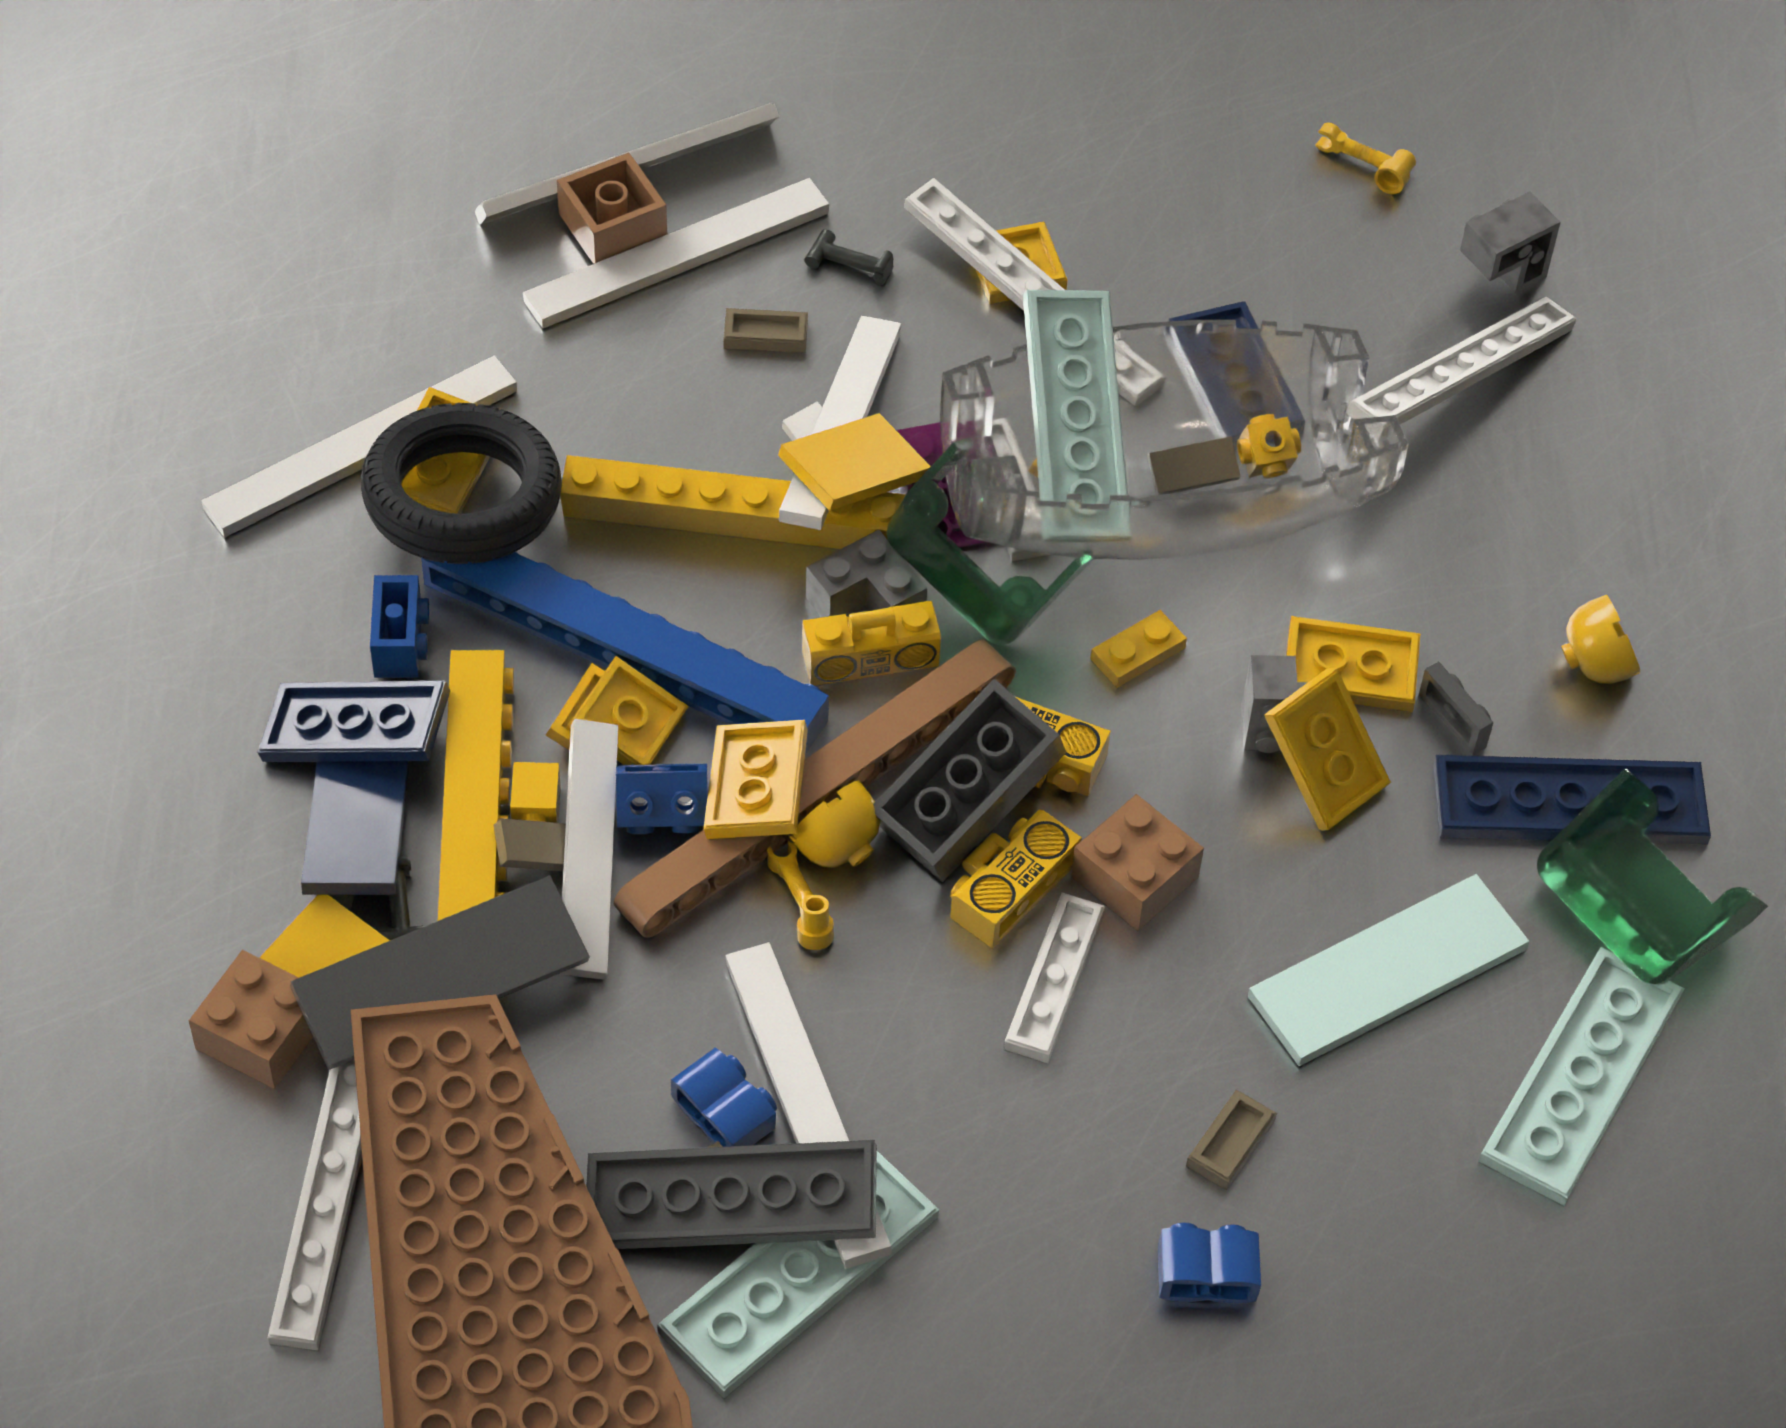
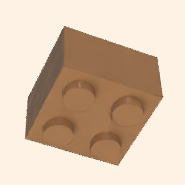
M629 152L557 180L559 215L593 264L667 235V205Z
M1135 794L1075 846L1071 877L1136 931H1139L1199 878L1204 847L1139 795Z
M242 949L189 1019L195 1049L275 1090L313 1038L290 988L291 981L299 977Z

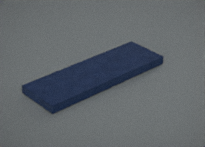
M1435 755L1433 765L1440 838L1708 845L1711 838L1701 762Z

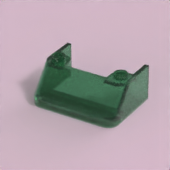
M970 438L953 442L907 492L888 523L887 538L890 545L988 641L996 645H1007L1022 636L1091 563L1093 558L1086 553L1075 559L1046 590L1036 580L1026 575L1011 577L999 587L938 527L947 514L948 499L944 491L937 484L975 444Z

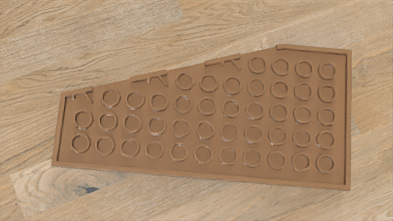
M497 995L351 1010L384 1428H693L689 1397L684 1387L681 1386L649 1319V1313L584 1182V1177L522 1053L521 1045Z

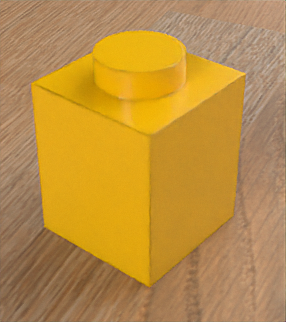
M514 762L510 803L511 819L559 823L561 794L559 763Z

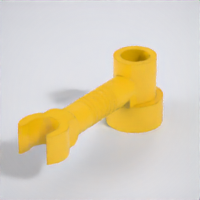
M1329 122L1324 123L1318 133L1327 136H1322L1315 144L1320 151L1325 153L1334 152L1336 154L1342 152L1379 168L1375 173L1374 179L1378 188L1383 192L1392 195L1398 194L1408 183L1410 172L1416 165V158L1410 151L1400 149L1392 157L1348 138L1347 134L1342 132L1337 125Z
M790 841L787 842L788 856L786 857L776 856L772 848L768 847L769 869L778 873L781 878H784L800 908L801 916L797 921V940L799 944L810 950H821L828 947L834 939V922L831 916H829V902L825 897L813 895L798 867L796 846Z

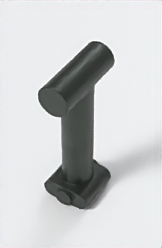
M827 229L821 231L804 259L806 265L814 269L819 267L823 259L874 273V281L878 285L884 284L894 267V258L890 251L885 250L881 257L877 258L834 245L833 242L836 236Z
M408 856L399 857L396 895H389L392 928L378 930L380 934L389 940L425 927L424 925L410 926L405 876H410L409 871H412L411 861L408 860Z

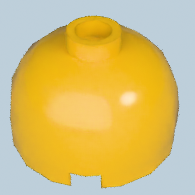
M1607 594L1585 603L1571 615L1566 626L1568 643L1562 645L1561 648L1571 670L1579 667L1588 679L1597 683L1613 684L1640 674V667L1630 640L1619 623L1621 620Z
M859 780L837 791L841 800L835 798L829 803L823 801L797 825V834L789 837L797 849L810 862L821 867L835 868L849 861L853 867H856L875 851L870 843L879 833L880 820L875 815L873 805L875 801Z

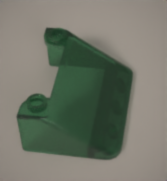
M1624 769L1541 851L1537 860V871L1541 879L1640 980L1651 985H1661L1670 981L1744 929L1768 905L1756 893L1744 887H1735L1727 890L1713 903L1643 833L1656 819L1659 811V802L1655 793L1642 780L1629 770Z

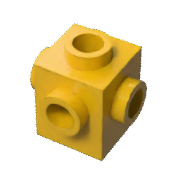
M1274 414L1254 417L1250 420V424L1246 425L1237 440L1238 456L1241 464H1246L1249 478L1263 475V478L1266 479L1282 476L1288 473V470L1298 458L1297 453H1301V440L1298 430L1296 428L1291 429L1288 417L1275 419ZM1274 439L1275 447L1269 446L1266 440Z

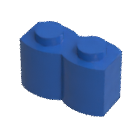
M714 1048L671 1079L672 1098L686 1116L703 1130L713 1144L719 1141L723 1147L752 1146L773 1131L776 1126L775 1111L777 1106L774 1099L763 1087L757 1089L745 1080L746 1072L744 1067L731 1054L726 1056L720 1050Z
M1177 1223L1170 1228L1162 1229L1158 1242L1159 1298L1178 1302L1203 1300L1220 1303L1256 1302L1261 1289L1259 1233L1246 1230L1243 1226L1234 1224L1225 1225L1213 1231L1198 1228L1191 1223Z

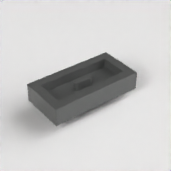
M1439 661L1424 670L1419 691L1420 697L1472 755L1487 748L1494 722L1491 720L1486 708L1477 704L1464 690L1459 678L1454 674H1450Z

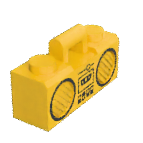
M932 601L849 614V617H846V614L803 620L802 654L809 682L814 686L939 666L941 633Z
M1016 697L1060 735L1066 750V754L1047 772L1035 787L1041 788L1047 776V782L1055 784L1064 791L1077 792L1089 796L1107 758L1111 731Z
M1039 809L1029 820L1026 818L1018 820L1008 835L1010 843L996 833L990 834L962 862L963 868L971 877L963 875L950 892V897L952 898L950 918L992 949L1072 869L1074 848L1082 841V837L1044 810ZM997 854L998 856L988 866H986V864Z

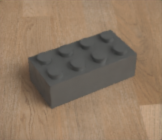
M993 679L873 804L875 815L880 820V828L943 882L1066 754V750L1060 735Z

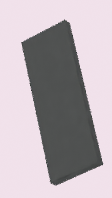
M549 875L291 981L290 988L328 1070H331L354 1060L351 1010L494 994L500 999L588 962L590 956Z
M875 1140L588 1153L586 1187L617 1249L876 1238L877 1145Z

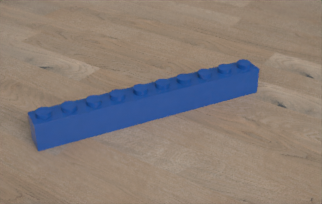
M517 552L499 559L493 558L492 561L474 564L472 562H468V564H448L447 561L440 563L426 560L423 556L421 558L424 585L606 669L614 657L617 656L689 707L728 725L805 720L808 729L806 755L828 722L829 695L823 693L818 687L812 684H803L784 675L775 667L764 666L748 659L735 649H726L715 644L698 632L687 631L671 624L658 614H649L638 609L621 597H612L594 589L586 581L570 578L557 572L546 563H537Z

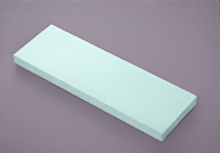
M1026 290L1023 294L1044 542H1128L1132 537L1109 291Z
M1475 874L1250 987L1248 998L1297 1065L1301 1066L1526 951L1530 941L1479 876Z
M1600 947L1484 1147L1478 1162L1565 1206L1680 1001L1685 988Z
M877 1151L876 1209L890 1241L892 1255L845 1269L834 1240L755 1243L658 1323V1333L725 1398L939 1217V1209Z

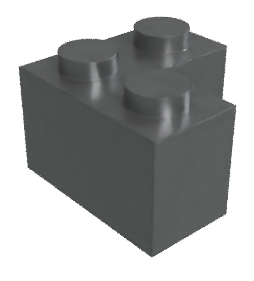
M1529 191L1515 199L1510 198L1504 201L1499 207L1485 214H1477L1466 222L1460 251L1489 281L1501 277L1516 293L1547 277L1561 222Z
M880 530L806 567V599L821 618L846 614V617H849V614L858 613L864 609L871 611L927 601V586Z
M1251 655L1241 706L1244 750H1259L1265 753L1281 751L1264 714L1308 683L1297 682L1296 656Z

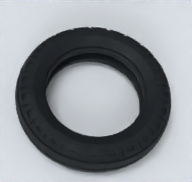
M474 403L432 406L431 409L429 407L423 408L400 418L385 429L372 444L366 456L361 476L363 502L370 519L380 533L391 543L420 558L423 556L426 560L440 563L447 561L448 564H468V562L474 564L492 561L493 558L499 559L508 556L527 546L546 529L553 518L559 504L562 487L561 471L555 452L548 440L538 429L511 412L503 409L499 411V408L479 404L476 406ZM458 452L477 453L500 460L510 466L522 481L516 494L506 502L485 511L467 514L446 513L425 507L410 498L402 488L401 483L405 475L419 463L435 456Z

